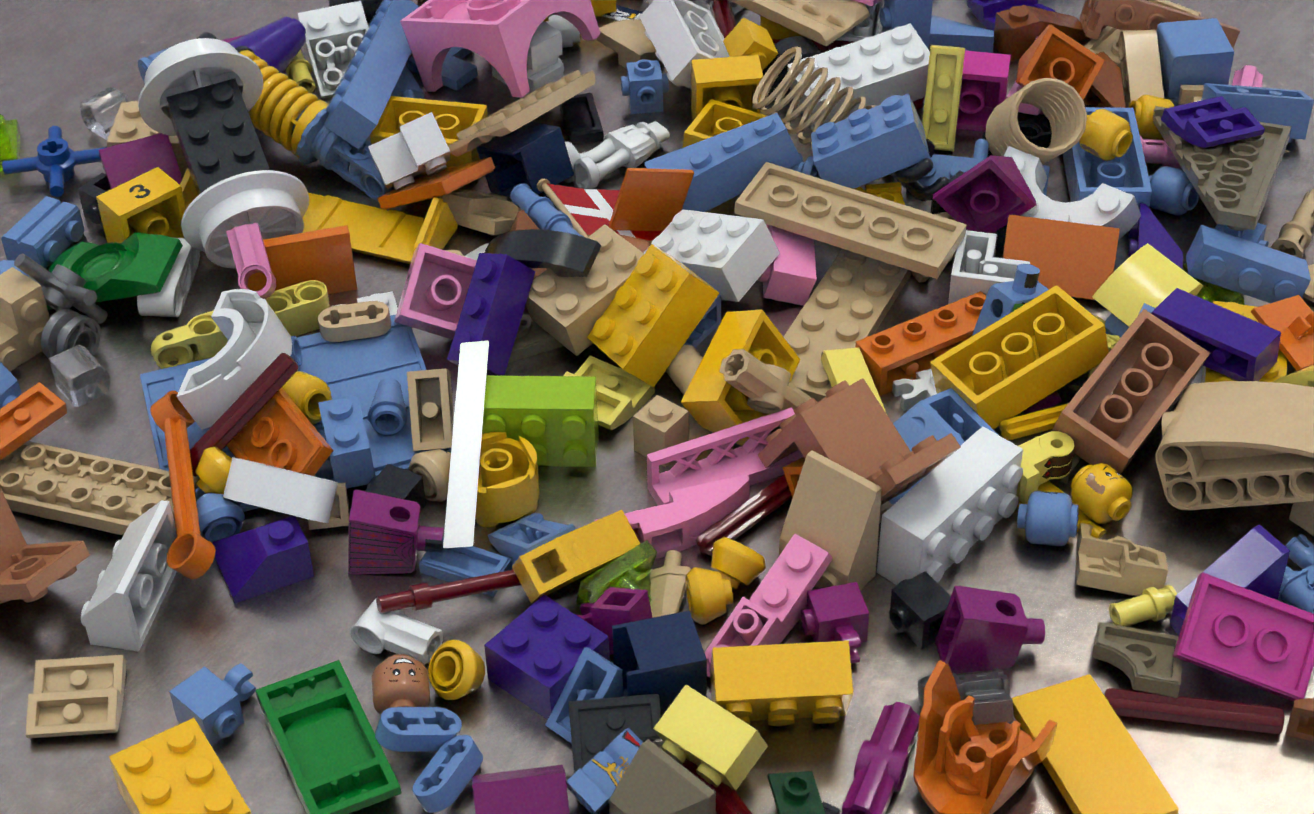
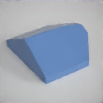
M533 513L489 534L488 537L490 543L502 556L512 558L513 565L520 556L578 528L573 524L565 525L544 520L542 514Z

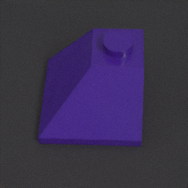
M295 516L211 542L215 546L214 559L234 604L314 577L309 544Z

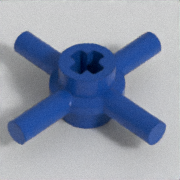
M51 126L48 129V139L42 141L37 146L38 155L36 157L2 161L3 171L7 175L38 170L43 174L44 179L49 182L50 194L54 197H60L64 193V182L72 179L75 174V165L101 162L99 149L103 148L73 151L69 148L67 141L62 139V129L58 126Z

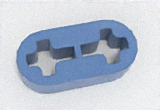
M392 707L382 712L375 731V738L379 744L391 751L436 752L445 742L459 735L462 723L458 715L446 708Z
M458 735L445 742L415 781L413 793L426 812H439L450 806L480 767L483 755L472 737L469 735Z

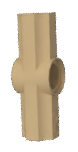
M744 349L732 350L731 354L722 360L720 373L724 375L725 381L748 396L747 404L755 411L773 414L791 407L794 410L812 398L789 382L791 377L789 371L779 366L764 364Z

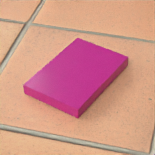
M1201 573L1198 575L1173 657L1293 702L1294 700L1304 699L1314 667V614L1206 573Z

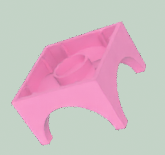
M428 0L400 21L426 91L435 92L443 86L441 72L444 59L451 47H461L471 50L486 59L502 76L512 97L521 98L530 92L527 79V55L530 42L536 29L544 19L551 14L561 16L578 29L583 40H594L601 34L590 0Z

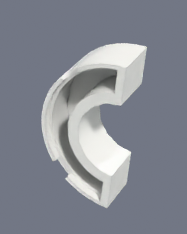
M1008 146L1004 157L1013 158L1036 200V206L1021 216L1120 228L1118 239L1130 231L1141 217L1134 195L1103 183L1093 194L1080 201L1068 203L1054 201L1043 193L1047 175L1040 158Z
M234 289L221 293L211 318L225 335L228 342L214 357L201 365L188 369L176 396L201 430L210 428L281 353H286L289 356L292 354V340L289 332L265 298H260L255 291Z

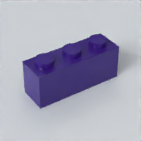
M479 253L447 357L448 361L459 366L461 343L489 341L487 375H505L536 271L507 254Z
M1176 288L1151 313L1210 352L1203 366L1236 381H1259L1277 362L1280 331L1179 288Z

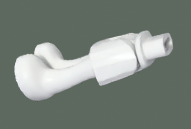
M656 121L649 124L640 122L636 126L632 124L609 132L602 143L584 153H578L572 143L565 141L574 175L564 181L567 183L573 181L575 188L594 189L601 179L622 166L636 168L642 164L653 152L660 148V143L669 140V132Z

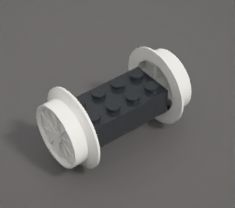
M212 38L188 40L176 44L159 54L146 71L145 85L139 96L138 107L143 121L150 128L162 134L177 136L198 196L189 204L181 220V230L185 240L195 249L205 252L207 258L214 264L236 269L226 231L241 225L258 223L263 239L303 233L304 222L302 218L309 205L308 191L303 182L297 177L285 172L270 170L248 113L258 101L263 90V76L258 65L249 57L238 53L229 43Z

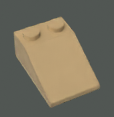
M811 450L806 456L779 538V555L792 536L797 534L829 552L833 558L814 587L821 589L857 582L861 591L876 574L882 487Z

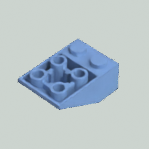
M952 388L919 401L893 423L910 451H912L915 445L932 435L938 441L952 433L961 446L982 426L996 433ZM914 486L889 500V502L894 505Z

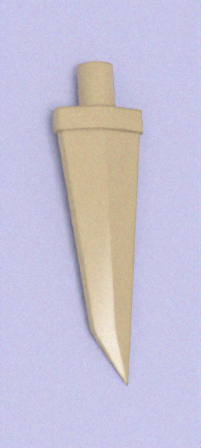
M676 550L667 551L663 567L653 569L650 572V607L652 618L679 613L686 590L685 577L691 568L680 566L682 555Z

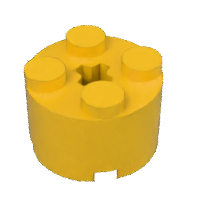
M506 432L482 434L476 522L482 527L489 528L496 526L498 523L514 521L523 516L533 514L537 510L540 494L535 448L528 440L520 436L519 441L507 438Z

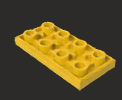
M1090 674L1012 698L1013 716L1017 722L1021 723L1022 731L1028 733L1033 741L1049 720L1058 723L1051 748L1042 763L1074 814H1178L1179 808Z

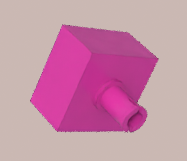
M965 50L957 129L986 131L987 120L993 109L1006 100L1011 55Z

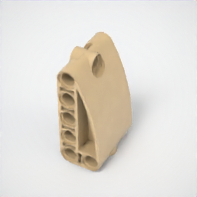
M1262 381L1194 383L1184 389L1175 411L1164 412L1161 422L1163 438L1155 458L1165 497L1173 507L1180 510H1200L1314 501V476L1306 473H1314V387ZM1175 447H1179V448H1181L1183 451H1179V450L1175 449ZM1264 475H1266V476H1271V477H1273L1275 480H1273V479H1268V478H1266ZM1224 479H1228V480L1232 481L1233 483H1229V482L1225 481ZM1183 482H1187V483L1191 484L1192 486H1188V485L1184 484Z

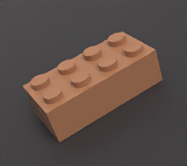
M1143 309L1061 412L1052 431H1059L1069 435L1074 440V453L1090 465L1108 464L1121 475L1162 422L1164 412H1169L1181 397L1184 389L1195 379L1210 352Z

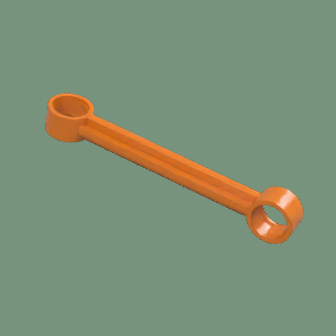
M169 391L150 408L155 423L165 434L177 538L168 550L167 564L170 568L188 579L195 580L204 575L212 565L215 558V546L200 534L187 428L195 420L176 397L178 392Z

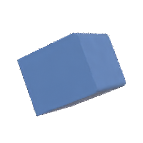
M1217 18L1158 24L1156 32L1162 82L1169 98L1179 97L1180 85L1229 84L1234 50Z

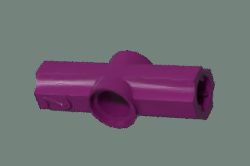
M896 701L892 705L884 706L870 741L864 740L859 750L854 768V780L843 802L841 814H885L894 791L899 793L909 765L910 750L919 729L920 715L910 705Z

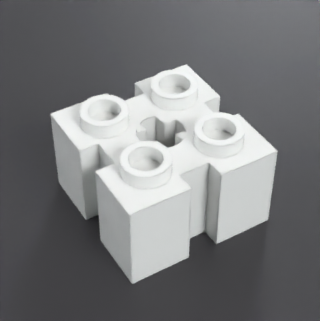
M542 22L536 29L528 50L527 79L530 88L529 93L564 76V65L559 58L562 55L563 43L561 32L546 22ZM492 66L493 76L506 84L499 72Z

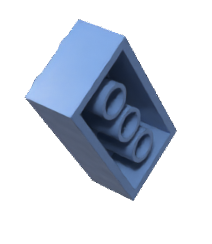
M1085 107L1087 115L1098 109H1106L1124 118L1130 124V132L1133 134V139L1128 151L1122 157H1116L1110 161H1104L1086 152L1080 147L1079 142L1062 154L1071 202L1080 201L1088 197L1103 183L1134 195L1138 208L1140 203L1146 204L1149 208L1152 189L1134 108Z

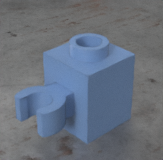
M241 663L231 668L224 680H221L204 666L169 691L176 720L183 723L195 718L211 746L224 737L230 736L244 723L240 701L248 699L256 692V687L248 681L253 676V673Z

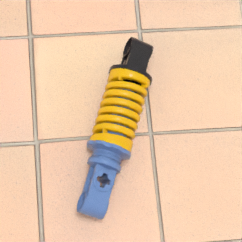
M205 32L196 38L217 39L213 34L208 32ZM239 46L235 48L238 53L252 59L258 65L263 76L262 93L256 104L248 112L254 128L271 137L276 143L282 144L286 150L291 151L304 164H310L319 160L323 167L333 170L344 180L364 191L373 200L378 201L377 197L395 189L394 186L389 189L386 188L369 152L368 146L372 144L368 140H365L358 150L324 126L329 116V113L325 111L328 103L319 100L315 94L309 93L306 88L299 86L296 81L289 79L287 75L279 73L275 67L268 66L267 62L260 59L249 47Z

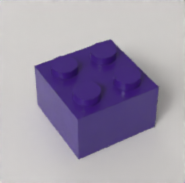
M546 595L540 597L484 645L488 680L547 720L584 647L592 649L610 661L609 636Z

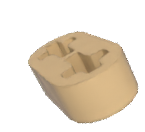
M379 301L332 306L324 309L318 316L321 336L330 342L377 337L387 333L391 328L389 308L385 303Z

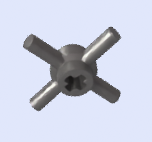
M24 253L15 259L14 266L41 285L45 302L48 306L57 311L70 309L73 306L89 318L94 319L98 324L106 320L108 313L95 304L97 300L96 293L83 288L86 281L81 276L58 264L51 273Z

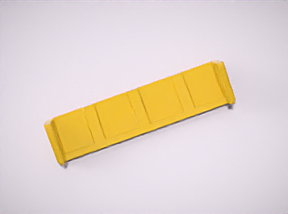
M188 167L180 183L186 209L198 196ZM308 192L309 205L302 218L304 222L303 233L348 225L352 251L407 264L411 263L413 253L420 243L443 250L457 230V222L448 204L443 202L442 198L437 197L432 199L426 217L422 218L406 214L402 211L384 210L345 201L334 196H323Z

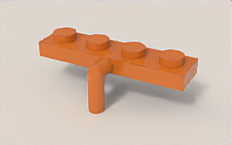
M40 382L0 409V460L67 414L66 403Z

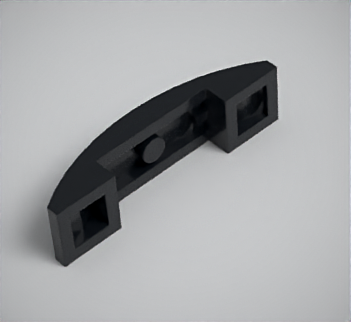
M527 229L511 231L497 236L488 244L484 253L507 254L531 269L551 268L558 277H587L601 245L598 241L575 234L552 230Z

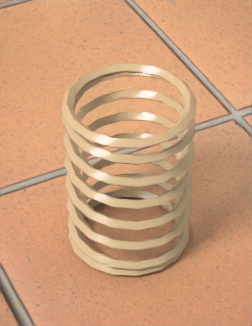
M796 46L786 50L779 56L762 77L753 95V108L760 109V113L763 115L775 114L792 100L786 117L781 120L789 134L798 133L799 142L802 144L810 143L812 150L811 137H803L804 130L816 122L812 131L815 132L844 95L847 94L845 101L829 122L837 123L844 120L849 112L859 103L858 110L863 108L868 110L876 107V105L866 107V97L864 96L852 100L853 87H845L839 91L841 87L840 77L831 78L826 82L828 68H819L813 72L815 58H807L800 63L802 48ZM795 56L794 61L789 71L783 78V80L775 88V90L768 96V93L780 72L783 70L786 64ZM806 66H808L799 82L795 85L791 92L784 98L791 84L802 72V70ZM821 75L818 83L816 84L812 92L803 101V103L797 107L804 93L807 91L810 85ZM832 85H834L831 93L829 94L825 102L809 118L812 110L814 109L815 105L820 100V98ZM773 100H775L774 106L772 108H765V106L769 105ZM804 111L799 127L791 128V121Z
M1042 78L1031 81L993 109L987 120L985 132L986 140L989 143V150L994 156H1004L1008 146L1040 158L1042 164L1049 162L1051 159L1067 152L1079 142L1085 131L1087 120L1084 101L1074 87L1062 80ZM1020 103L1035 106L1048 118L1052 130L1051 144L1048 148L1038 147L1028 141L1021 132L1017 119Z

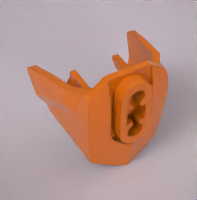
M941 660L937 662L924 687V705L919 717L914 781L922 798L935 814H993L1026 782L1036 765L1045 759L1051 748L1058 723L1049 720L1034 741L1028 733L1020 730L1021 723L1014 720L1012 725L1008 722L974 725L972 717L975 698L969 695L966 699L961 700L949 664Z

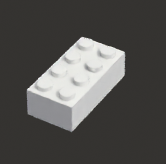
M911 23L811 56L815 58L813 72L819 68H828L826 82L831 78L840 77L841 87L839 91L845 87H853L852 100L864 96L866 97V107L869 105H881L886 98L893 95L903 96L909 93L912 101L925 97L930 51ZM792 63L787 64L788 71H789V69H790ZM808 66L797 76L791 84L790 90L799 82ZM821 75L810 85V87L804 93L803 97L798 103V106L801 105L803 101L808 97V95L812 92V90L818 83ZM832 85L820 98V100L817 102L814 109L812 110L809 118L825 102V100L831 93L834 85ZM847 94L836 103L823 124L829 122L837 113ZM860 103L857 104V105L849 112V114L846 116V118H848L851 113H853L854 111L858 110ZM816 122L810 126L812 131L814 129Z
M982 426L961 445V448L932 470L882 515L877 573L898 585L901 581L911 579L926 571L938 583L943 577L944 572L954 562L960 563L966 557L969 549L978 540H985L996 523L1003 517H1010L1015 511L1019 502V498L1016 496L1017 487L1023 474V468H1021L1023 449Z

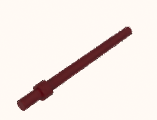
M621 558L603 566L600 569L620 565ZM508 570L429 586L428 583L411 585L408 587V591L377 596L376 603L380 614L410 607L413 611L431 608L432 603L519 586L521 583L514 570Z

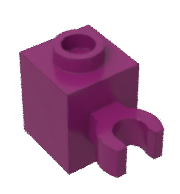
M857 582L807 591L806 609L801 610V622L805 635H812L814 642L849 641L851 664L860 662L856 648H860L861 643L867 642L869 611Z
M609 587L594 604H581V615H577L609 636L610 654L613 655L612 626L652 618L648 590Z

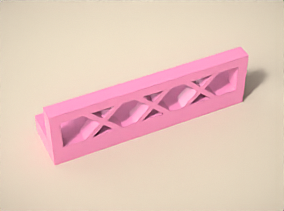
M791 407L647 454V489L657 505L668 504L669 491L742 474H748L750 486L784 475L782 467L804 457L800 450L765 468L758 454L768 445L765 439L775 427H779L784 420L795 414L793 408ZM749 437L743 446L732 449V446L739 439ZM714 449L707 458L699 461L695 460L702 451ZM677 461L670 470L659 473V465Z

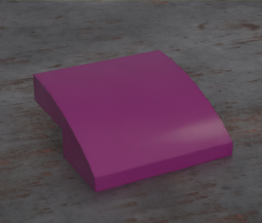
M159 133L99 149V157L107 176L110 190L156 167H159L178 184L181 183V172L171 142L166 134Z

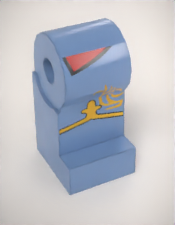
M628 727L602 752L600 751L582 769L576 771L566 781L567 789L591 814H599L609 804L610 797L643 743L642 740Z

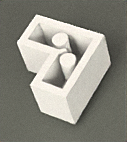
M432 112L400 126L399 133L368 146L369 152L387 189L394 186L395 190H399L415 183L413 177L424 172L428 176L434 175L446 169V163L450 161V149Z
M966 230L965 237L955 253L948 304L980 291L987 296L989 288L993 284L1014 281L1017 266L1019 264H1030V262L995 257L997 234Z

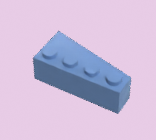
M778 113L648 160L644 164L646 168L693 170L694 175L682 209L707 212L741 194L766 162L789 169L801 163L802 160Z

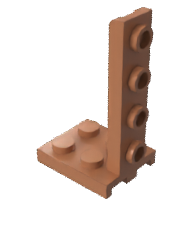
M1085 0L1079 17L1085 36L1098 40L1101 30L1105 29L1106 26L1120 30L1157 31L1158 24L1163 22L1206 19L1146 0ZM1220 23L1232 48H1234L1240 30L1236 27Z

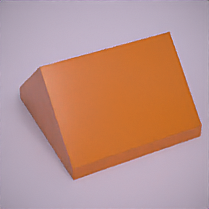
M1050 24L1019 59L1016 83L1024 87L1031 81L1042 78L1059 79L1074 87L1084 100L1105 60Z

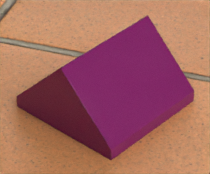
M990 155L933 194V199L957 222L967 224L966 230L992 234L1007 225L1009 214L1021 216L1036 206V200L1013 158Z
M563 765L473 775L472 777L475 814H570L566 774Z

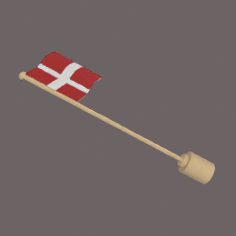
M540 179L537 183L538 190L544 191L557 209L568 215L573 228L584 237L588 238L604 224L609 226L620 190L581 189L550 184V181L547 179ZM613 230L619 235L647 240L650 244L663 232ZM683 345L665 371L683 395L703 359L701 354L692 345Z

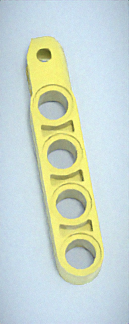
M317 280L304 281L276 290L269 298L265 299L290 336H299L320 329L318 316L324 309L330 307L327 287L323 282ZM213 311L197 315L187 325L165 331L156 336L151 344V354L156 364L164 369L214 357L227 344L228 340L211 318ZM171 361H178L176 365L168 364Z

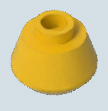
M216 446L206 448L203 451L195 471L200 477L196 484L206 494L216 493L224 495L232 458Z
M723 537L713 544L711 568L720 572L722 580L729 579L734 590H737L739 584L748 586L766 568L765 559L762 555L737 541Z
M698 567L692 568L686 574V594L693 621L706 625L725 614L726 605L733 604L730 580H722L720 572Z
M449 640L444 642L437 648L429 662L428 676L431 686L438 696L446 700H457L475 692L481 686L485 677V664L482 657L463 641Z

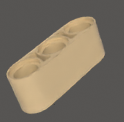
M1156 30L1121 31L1118 49L1125 108H1128L1133 100L1136 101L1142 95L1164 98Z

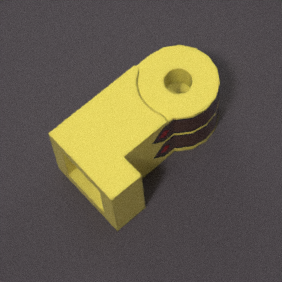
M1059 431L1047 432L1019 445L1023 449L1021 461L1023 474L1018 483L1016 496L1023 504L1028 502L1032 492L1038 491L1039 485L1050 479L1064 478L1070 473L1075 445L1074 440L1066 433Z

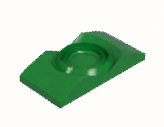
M134 232L121 244L113 242L98 245L82 241L60 254L48 271L52 273L58 264L75 272L86 281L83 288L96 293V302L158 293L161 291L183 245L177 238ZM46 304L48 310L53 309Z
M340 660L255 690L275 746L284 759L299 800L307 814H349L402 794L401 786L381 745L375 738V733Z

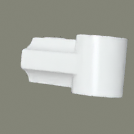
M376 599L354 624L350 632L354 642L368 653L380 654L386 649L398 655L411 656L422 662L423 665L429 664L432 655L443 642L442 630L405 616L402 609L380 614Z

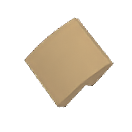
M124 655L36 660L34 689L32 694H28L26 737L42 738L117 733L122 713L127 661Z

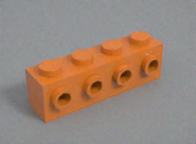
M981 291L856 341L855 348H860L879 396L892 392L894 380H916V372L931 369L930 361L972 337L986 295Z

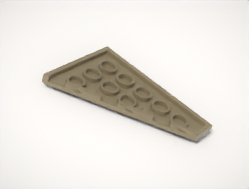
M1155 106L1153 123L1215 222L1227 225L1228 228L1237 231L1255 230L1289 142L1291 126L1259 122L1265 128L1263 135L1203 148L1183 140L1169 129L1161 120L1165 107Z

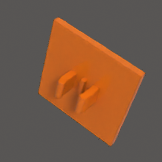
M627 168L608 227L612 230L664 231L672 222L673 217L681 212L694 175L693 170Z
M1300 295L1251 310V313L1259 323L1281 332L1279 349L1296 371L1314 365V311L1309 308Z

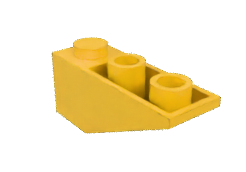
M619 510L520 556L512 565V568L532 604L543 595L547 596L633 552L642 547L623 510Z

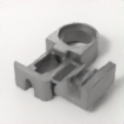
M995 668L993 672L968 675L952 673L961 700L966 699L969 695L975 698L972 717L974 725L1014 721L1013 699L1009 695V679L1001 669ZM930 676L918 680V697L921 706L924 705V687Z

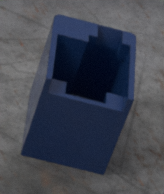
M529 122L502 137L495 136L489 142L476 147L479 159L491 157L494 163V171L485 175L489 190L494 194L510 197L511 191L515 186L525 183L538 195L544 192L539 191L537 188V183L540 179H547L550 181V184L556 185L574 175L561 128L557 126Z
M690 610L612 626L614 664L622 669L623 697L659 694L661 717L685 685H688L707 698V659Z

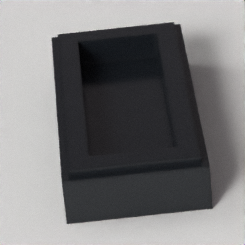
M592 93L575 95L559 105L570 143L575 145L604 141L603 128Z

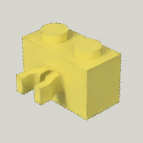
M688 685L684 686L653 728L664 742L660 748L681 764L686 759L690 760L698 766L696 772L715 787H719L721 782H723L735 791L768 747L757 729Z

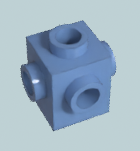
M643 59L637 62H627V76H621L622 96L628 97L630 114L663 112V93H669V81L667 73L661 72L659 60L650 61Z

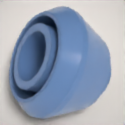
M207 493L197 499L200 534L203 538L214 542L240 532L245 520V514L232 500L223 498V494Z

